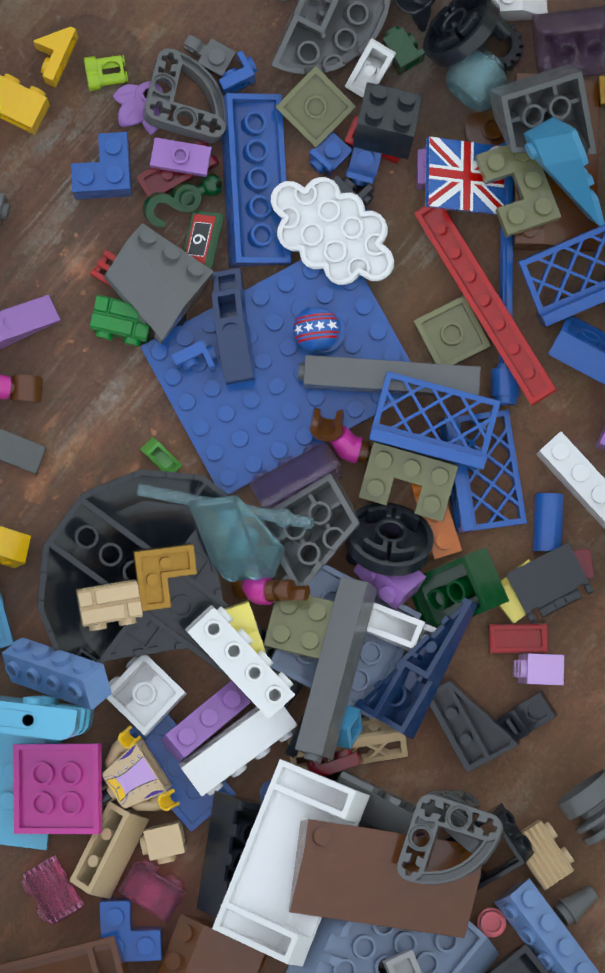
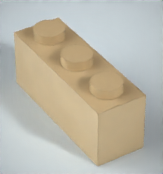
M109 801L102 814V833L92 834L69 882L90 895L110 899L149 819L130 807L123 809L120 804Z

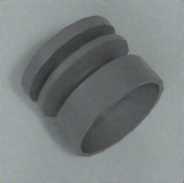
M605 769L596 772L579 783L556 804L567 820L570 821L580 816L583 818L575 828V831L581 834L589 830L582 838L586 846L593 845L600 840H605Z

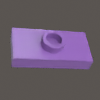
M155 137L150 168L207 177L212 147Z

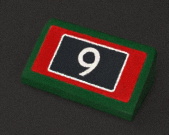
M193 211L183 251L212 269L224 214Z

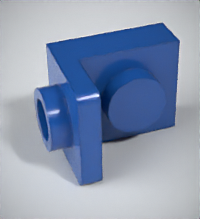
M242 50L237 52V60L241 69H230L219 79L223 95L226 93H236L255 83L254 73L257 72L256 65L251 56L245 57Z
M332 131L315 149L312 148L309 151V159L311 160L309 164L320 175L324 172L330 177L353 153V150Z
M354 147L345 176L351 178V181L357 185L367 186L368 183L373 184L382 154Z
M203 340L171 355L177 369L183 366L184 370L200 363L199 358L204 357L210 371L216 369L214 362L218 361L212 345L205 346Z

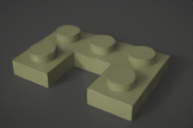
M504 145L476 155L475 160L485 185L512 176L521 198L519 201L498 207L495 211L505 238L561 218L543 168L535 160L530 159L527 153L510 152L508 146Z
M374 441L359 498L387 505L394 479L397 478L422 486L414 514L443 522L459 464Z

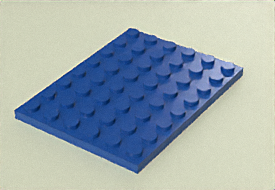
M300 260L244 290L255 380L226 385L213 308L186 321L183 327L180 325L175 327L161 344L155 338L140 346L213 482L228 495L326 443L316 439L310 432L314 407L321 409L320 414L326 419H335L336 412L342 409L344 412L343 425L349 430L375 416L381 393L303 388L304 380H298L299 363H305V355L411 362L365 278L361 275L351 284L337 285L329 280L324 269L313 270ZM307 307H322L337 313L345 327V336L340 346L333 351L319 354L307 352L299 346L294 338L293 324L295 318L302 310ZM203 340L205 346L212 345L218 361L214 362L216 369L210 371L204 357L199 358L200 363L184 370L183 366L177 369L171 355ZM390 394L394 401L404 396L400 394ZM387 396L384 407L391 403Z

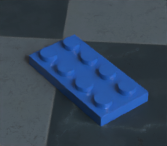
M167 714L147 736L143 735L133 726L130 729L131 736L137 738L140 735L141 739L143 738L172 784V787L168 790H175L171 794V799L176 803L179 801L180 805L172 809L173 812L192 832L211 815L214 794L208 795L206 793L204 796H201L181 769L179 762L160 741L178 724ZM226 780L222 781L223 786L218 791L235 795L236 792Z

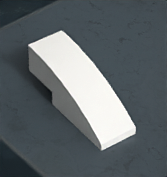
M374 603L367 633L410 651L426 634L431 635L437 628L427 625L424 621Z

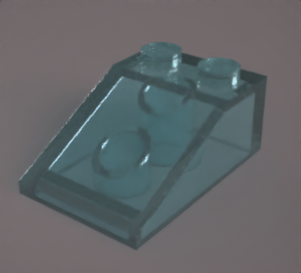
M238 496L190 501L189 507L210 561L224 579L236 582L237 580H259L261 578L275 577L285 548Z

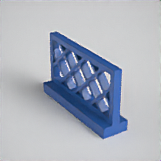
M605 224L517 261L541 325L547 327L605 302V279L600 282L590 279L596 263L605 266V262L598 260L602 247L605 244ZM603 232L601 238L595 236ZM588 238L599 241L593 257L579 252L583 241ZM577 243L575 249L569 248V246ZM562 249L573 253L567 268L553 263L557 252ZM550 255V258H549L548 261L542 259V258H544V257ZM577 255L591 260L585 276L571 271ZM537 260L547 264L540 280L531 277L527 268L528 264ZM551 266L565 272L559 287L545 282ZM569 274L583 279L579 291L570 293L563 290ZM533 281L539 283L537 289L535 288ZM588 282L593 283V285L586 287ZM543 285L557 290L553 302L542 306L539 298ZM561 293H564V294L567 295V296H565V297L559 299L560 296H561Z
M387 371L368 440L483 470L501 401ZM391 379L402 381L409 393L394 401L388 391ZM409 384L417 385L419 387L412 390ZM422 388L431 389L437 401L425 408L421 407L414 394ZM437 391L447 393V395L440 398ZM411 395L419 411L404 419L396 403ZM454 395L460 397L466 408L451 416L443 400ZM387 396L391 403L384 407ZM465 399L473 400L476 402L471 405H468ZM439 403L447 419L432 426L424 411ZM479 403L492 405L490 418L479 424L471 408ZM393 406L401 421L392 427L379 424L382 412ZM468 411L476 426L461 434L453 418ZM422 414L430 429L421 434L412 433L407 421ZM450 421L458 436L449 442L442 441L435 429ZM488 423L485 433L481 426ZM404 424L407 431L397 429L396 427ZM478 429L484 438L481 451L469 448L463 437ZM432 431L435 438L427 437L424 435ZM460 439L464 446L453 443Z
M509 409L498 411L496 418L502 417L504 429L499 436L492 432L491 438L495 442L486 455V460L500 469L492 481L479 472L480 469L459 464L450 495L454 526L457 534L527 523ZM491 412L474 415L477 420H487L490 418ZM470 415L453 418L461 434V422L470 421L475 425ZM443 417L442 419L438 420V423L447 419V417ZM450 421L439 427L442 441L449 442L458 436ZM486 423L485 425L481 426L482 429H483V431H484L485 433H486V429H487L486 426H487L488 423ZM479 430L471 440L465 436L463 438L469 448L481 451V448L474 443L481 434ZM460 439L453 443L464 446ZM498 444L505 448L508 453V458L503 465L490 456ZM503 472L512 478L513 486L508 493L495 485ZM475 476L488 485L480 497L473 493L470 488V483ZM491 488L504 497L496 510L484 501ZM472 498L477 501L474 506ZM507 501L516 506L518 519L509 520L499 513ZM481 504L492 513V516L487 523L476 524L474 512ZM496 517H498L501 520L493 522Z

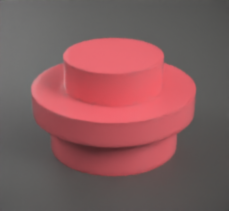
M488 907L479 913L477 927L485 936L497 937L506 928V918L499 909Z

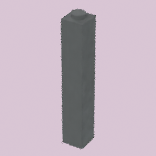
M305 355V363H299L298 380H304L303 388L381 393L386 372L389 371L479 395L481 367ZM391 379L388 388L390 394L406 395L409 393L402 381ZM409 384L412 390L419 387L417 385ZM422 388L414 393L415 396L435 397L432 390L428 388ZM437 391L440 397L447 395V393ZM454 395L448 397V398H459V399H460V397L454 396Z
M345 577L340 578L295 747L296 750L305 754L304 759L316 763H321L322 758L333 761L378 590L369 582Z

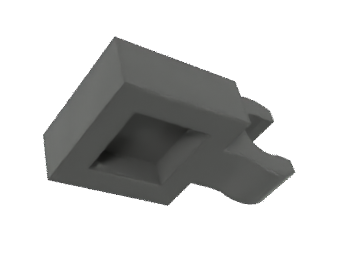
M189 34L184 43V49L200 57L198 63L208 72L219 78H222V75L227 72L236 55L234 50L213 39H210L208 45H205L201 40Z

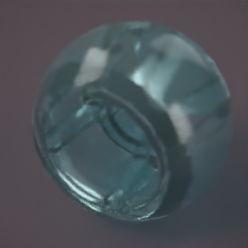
M476 50L464 60L448 67L445 83L452 94L467 107L476 112H484L492 108L489 89L508 84V78L503 71V63L489 51L482 53Z

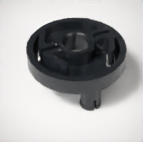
M452 0L449 6H445L431 21L430 28L424 38L423 50L435 65L447 67L455 77H458L468 68V63L464 59L475 52L492 32L499 41H502L512 33L513 28L500 15V6L496 0Z
M380 503L369 504L356 511L360 525L345 541L348 551L346 560L351 565H357L358 563L363 568L380 575H409L418 570L421 571V568L428 562L434 544L433 531L421 515L414 514L415 511L408 507L395 503H388L387 505ZM383 535H392L397 539H388Z

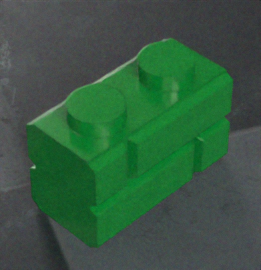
M97 295L90 323V330L96 333V338L112 341L113 337L124 339V344L140 347L141 343L146 344L149 342L151 327L141 322L138 318L139 313L130 303H125L120 299Z

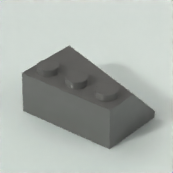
M142 223L128 238L104 278L125 303H130L139 313L138 318L144 325L148 324L155 332L154 337L161 344L205 292L214 271Z
M331 473L256 518L289 579L294 580L296 586L308 585L360 525L350 498L339 479Z

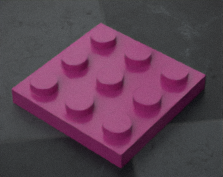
M101 743L13 744L14 834L102 833Z

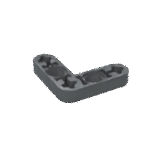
M464 790L429 791L426 794L436 795L476 809L480 807L479 800ZM432 801L430 805L425 804L423 809L429 817L432 813L442 815L443 819L440 822L445 823L446 812L450 805H446V811L438 809L435 806V801ZM457 810L453 813L451 819L453 825L462 827L468 822L466 811ZM473 824L472 828L469 830L470 832L474 833V826H476L475 824ZM443 828L472 854L475 853L483 842Z

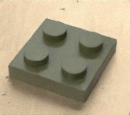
M314 66L275 106L315 148L356 107L317 66Z
M465 296L413 321L434 364L456 365L491 347Z
M309 596L306 601L279 600L274 602L264 647L319 660L334 601Z

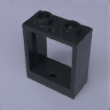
M502 803L487 812L501 820L503 824L502 836L515 856L487 872L481 867V876L477 890L525 864L534 854L530 840L521 833L515 824L513 814ZM477 818L474 819V824L477 827L484 825V823L478 822ZM450 834L443 839L458 842Z

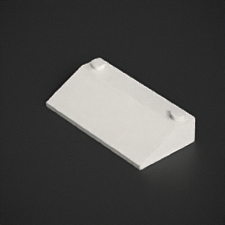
M280 759L212 929L286 964L303 967L322 917L289 912L300 823L302 820L313 819L358 827L370 795Z

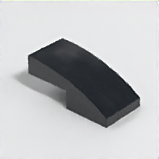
M541 690L496 719L520 740L529 735L533 730L555 718L558 714Z

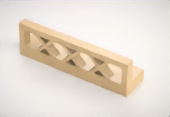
M375 717L372 719L362 718L363 730L351 747L352 753L359 747L367 746L371 748L367 753L361 754L364 761L361 764L408 757L405 735ZM293 735L287 739L288 745ZM400 741V748L387 749L384 747L389 742ZM336 746L335 751L339 752L346 748ZM299 751L296 757H290L291 764L304 769L308 768L307 763L297 764L296 758L303 757L304 753Z

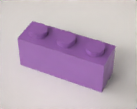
M231 680L169 731L160 741L180 763L246 708L251 701Z

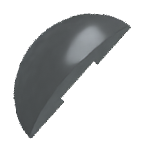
M297 0L270 66L285 72L306 75L314 66H317L323 73L345 66L346 63L363 54L371 38L376 39L386 20L390 0Z

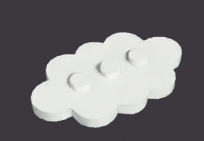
M327 177L315 178L306 187L294 181H285L274 188L271 194V205L273 210L283 218L277 230L278 239L286 249L300 252L302 262L307 267L313 270L324 269L329 280L337 285L351 284L360 275L370 281L379 282L386 279L392 273L394 257L392 252L383 245L388 235L386 221L380 214L374 211H365L364 203L358 195L354 193H341L339 186Z

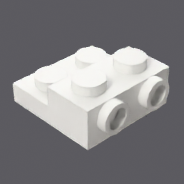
M148 655L134 656L126 665L127 670L121 677L116 676L109 682L112 694L107 699L143 735L147 736L187 693Z

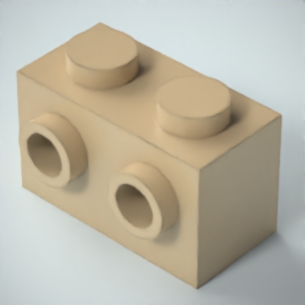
M180 819L147 827L143 831L144 835L140 837L143 855L148 854L150 861L157 859L158 864L175 861L177 855L185 853L188 848L183 824Z

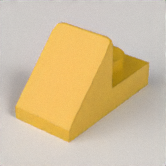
M71 26L33 41L37 50L51 56L50 58L46 57L41 73H43L42 76L45 84L54 88L57 87L79 38L76 29Z

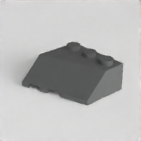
M568 64L489 89L493 115L510 152L527 153L524 147L527 141L523 133L555 117L577 130L587 154H597L581 70Z
M346 770L339 772L335 780L336 782L370 795L359 825L370 829L374 826L383 831L408 833L416 805Z

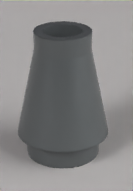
M587 885L557 900L558 904L553 908L560 920L566 926H569L572 923L576 924L599 898L593 888Z

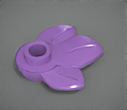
M150 81L143 82L139 86L132 84L124 85L113 95L114 100L122 104L118 113L120 127H129L142 122L150 135L159 129L149 125L143 118V109L146 101L144 94L148 91ZM156 83V89L159 92L163 93V89L161 88V86L158 83ZM154 108V115L159 116L160 109Z

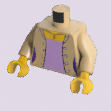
M128 726L119 734L105 760L107 769L102 773V776L107 784L102 787V804L106 806L109 801L113 802L117 799L123 809L132 807L135 811H169L180 805L179 801L177 803L172 801L171 794L175 790H168L172 787V784L143 738L141 739L140 735L137 738L132 737L130 729L133 727Z

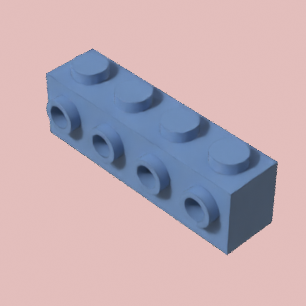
M23 637L13 642L12 646L2 652L5 670L13 683L89 710L94 709L112 694L104 664L62 650L54 651L53 647Z
M530 878L514 884L494 901L523 942L527 944L549 973H599Z

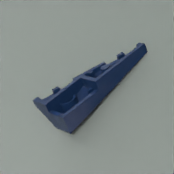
M464 598L462 600L463 604L450 616L446 615L441 620L442 624L431 635L426 634L394 665L396 668L383 681L379 680L373 685L375 689L364 699H359L355 706L403 735L414 739L477 604Z

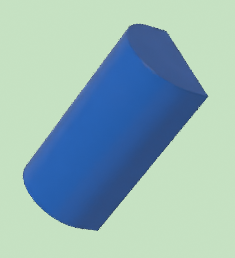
M534 494L532 552H550L562 546L563 494Z

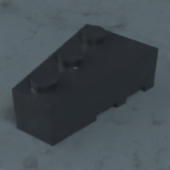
M453 678L439 685L430 707L467 773L519 745L520 741Z

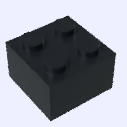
M367 82L352 147L408 160L423 95Z

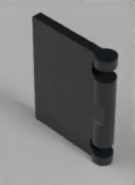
M569 543L505 574L531 624L536 622V618L531 611L536 607L542 618L580 600L582 596L577 586L583 584L588 595L594 592Z

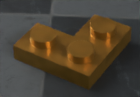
M188 544L133 551L142 611L171 608L168 578L197 574L194 545Z

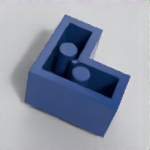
M127 132L98 134L100 162L71 164L72 192L75 199L133 196L130 141Z
M132 897L103 898L100 901L101 938L115 935L125 962L162 960V926L133 927Z

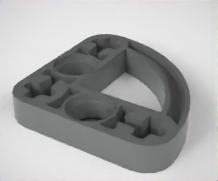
M170 48L160 51L154 64L143 109L144 120L153 127L202 142L217 143L226 130L224 98L217 82L200 63L190 56ZM166 59L171 60L172 66L169 73H163ZM180 71L190 77L201 88L209 102L212 113L174 102ZM157 82H164L169 86L170 91L168 93H161L156 89L155 84ZM154 108L160 109L159 116L154 115ZM169 112H173L171 120H167ZM177 116H188L192 124L189 126L181 125L177 120ZM198 120H200V127L199 129H196L195 126ZM209 124L214 126V133L209 132Z
M425 795L419 799L398 860V873L403 879L421 885H444L461 880L478 870L491 857L501 840L503 824L497 816L436 795ZM432 801H435V806L446 811V805H450L446 812L445 823L440 822L443 819V816L440 814L432 813L430 817H427V812L423 809L424 805H430ZM457 810H464L468 814V822L462 827L454 826L451 820L453 813ZM478 814L477 821L488 824L489 820H493V825L497 828L496 832H490L489 836H484L485 831L474 826V833L470 832L469 830L474 824V815ZM441 827L483 841L475 853L459 865L446 870L427 872ZM418 830H426L430 836L428 844L423 847L416 846L413 841L414 834ZM411 847L417 852L425 853L424 858L417 856L415 864L420 867L418 873L413 872L411 876H408V870L404 868V865L411 863L414 854L408 853Z

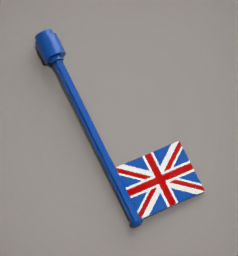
M427 137L425 207L497 215L495 211L498 207L513 203V177L510 176L485 185L475 160L477 154L507 145L506 142L497 146ZM501 227L500 298L512 315L513 236L505 238ZM499 353L497 368L491 369V397L494 400L501 401L500 405H517V398L520 397V386Z

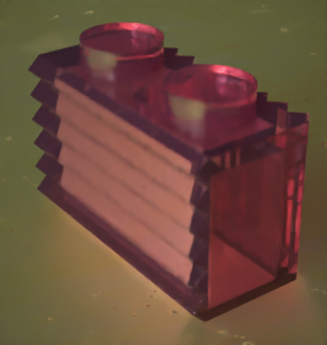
M56 855L51 856L22 874L24 880L21 881V885L29 897L34 895L39 904L36 907V911L44 923L48 921L53 926L84 906L75 887L69 882L70 879Z
M144 858L143 861L137 859L117 892L168 923L187 889L182 887L185 882L171 873L168 877L159 873V866L147 858Z

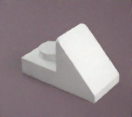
M371 38L345 87L363 98L366 83L379 85L391 67L396 53Z

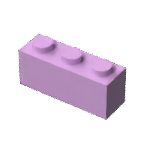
M518 654V660L513 661V677H517L520 684L563 685L564 655Z

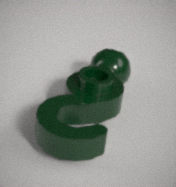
M209 174L196 187L187 182L178 184L173 189L171 196L165 192L152 193L144 202V217L155 227L164 228L166 222L154 214V208L157 204L163 202L181 212H193L201 204L202 196L212 197L221 193L223 188L222 180L215 174Z

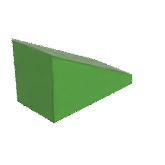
M153 437L140 449L162 471L176 472L182 466Z

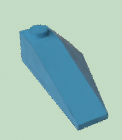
M552 117L523 133L527 141L524 147L530 159L535 160L589 220L598 226L604 225L605 222L599 199L589 187L594 184L591 174H588L584 167L589 162L577 130Z

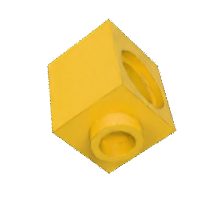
M0 526V564L14 569L25 564L31 536Z

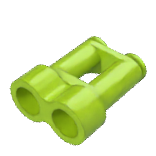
M124 55L98 59L95 56L84 58L89 91L101 90L102 86L128 83L127 71L124 73L123 65L125 66ZM120 67L119 73L106 75L102 73L103 69Z

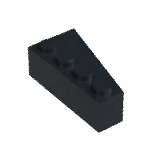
M215 790L196 909L217 917L262 803Z

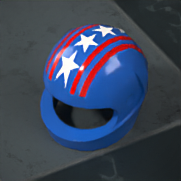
M307 307L295 318L293 334L299 346L307 352L313 354L327 353L340 346L345 336V327L340 316L334 311L322 307Z

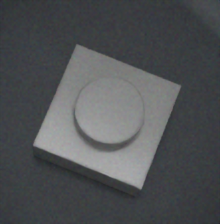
M407 949L382 961L387 973H422L412 949Z

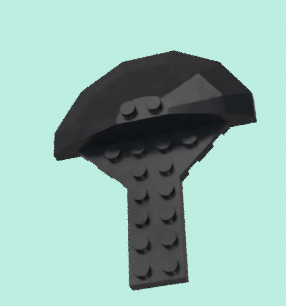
M144 469L136 470L82 492L42 545L37 609L54 651L62 650L104 664L105 661L117 660L119 658L189 648L230 678L185 630L210 605L216 610L220 607L223 609L230 607L229 604L223 601L211 521V517L228 494L203 475ZM188 544L194 545L197 574L168 578L171 608L142 611L143 616L137 617V623L119 626L118 621L108 622L107 628L89 631V626H82L76 589L134 579L137 581L133 551ZM257 626L264 645L267 632ZM264 647L267 656L271 658L274 649ZM290 678L288 679L294 684L290 690L295 696L284 705L286 709L303 687V685Z

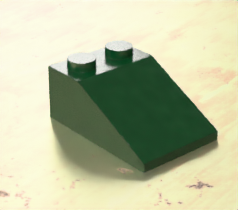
M486 547L424 573L426 576L418 591L412 596L417 611L422 614L421 620L435 628L442 624L441 620L446 615L450 616L463 604L462 600L464 598L477 604L472 617L509 602Z

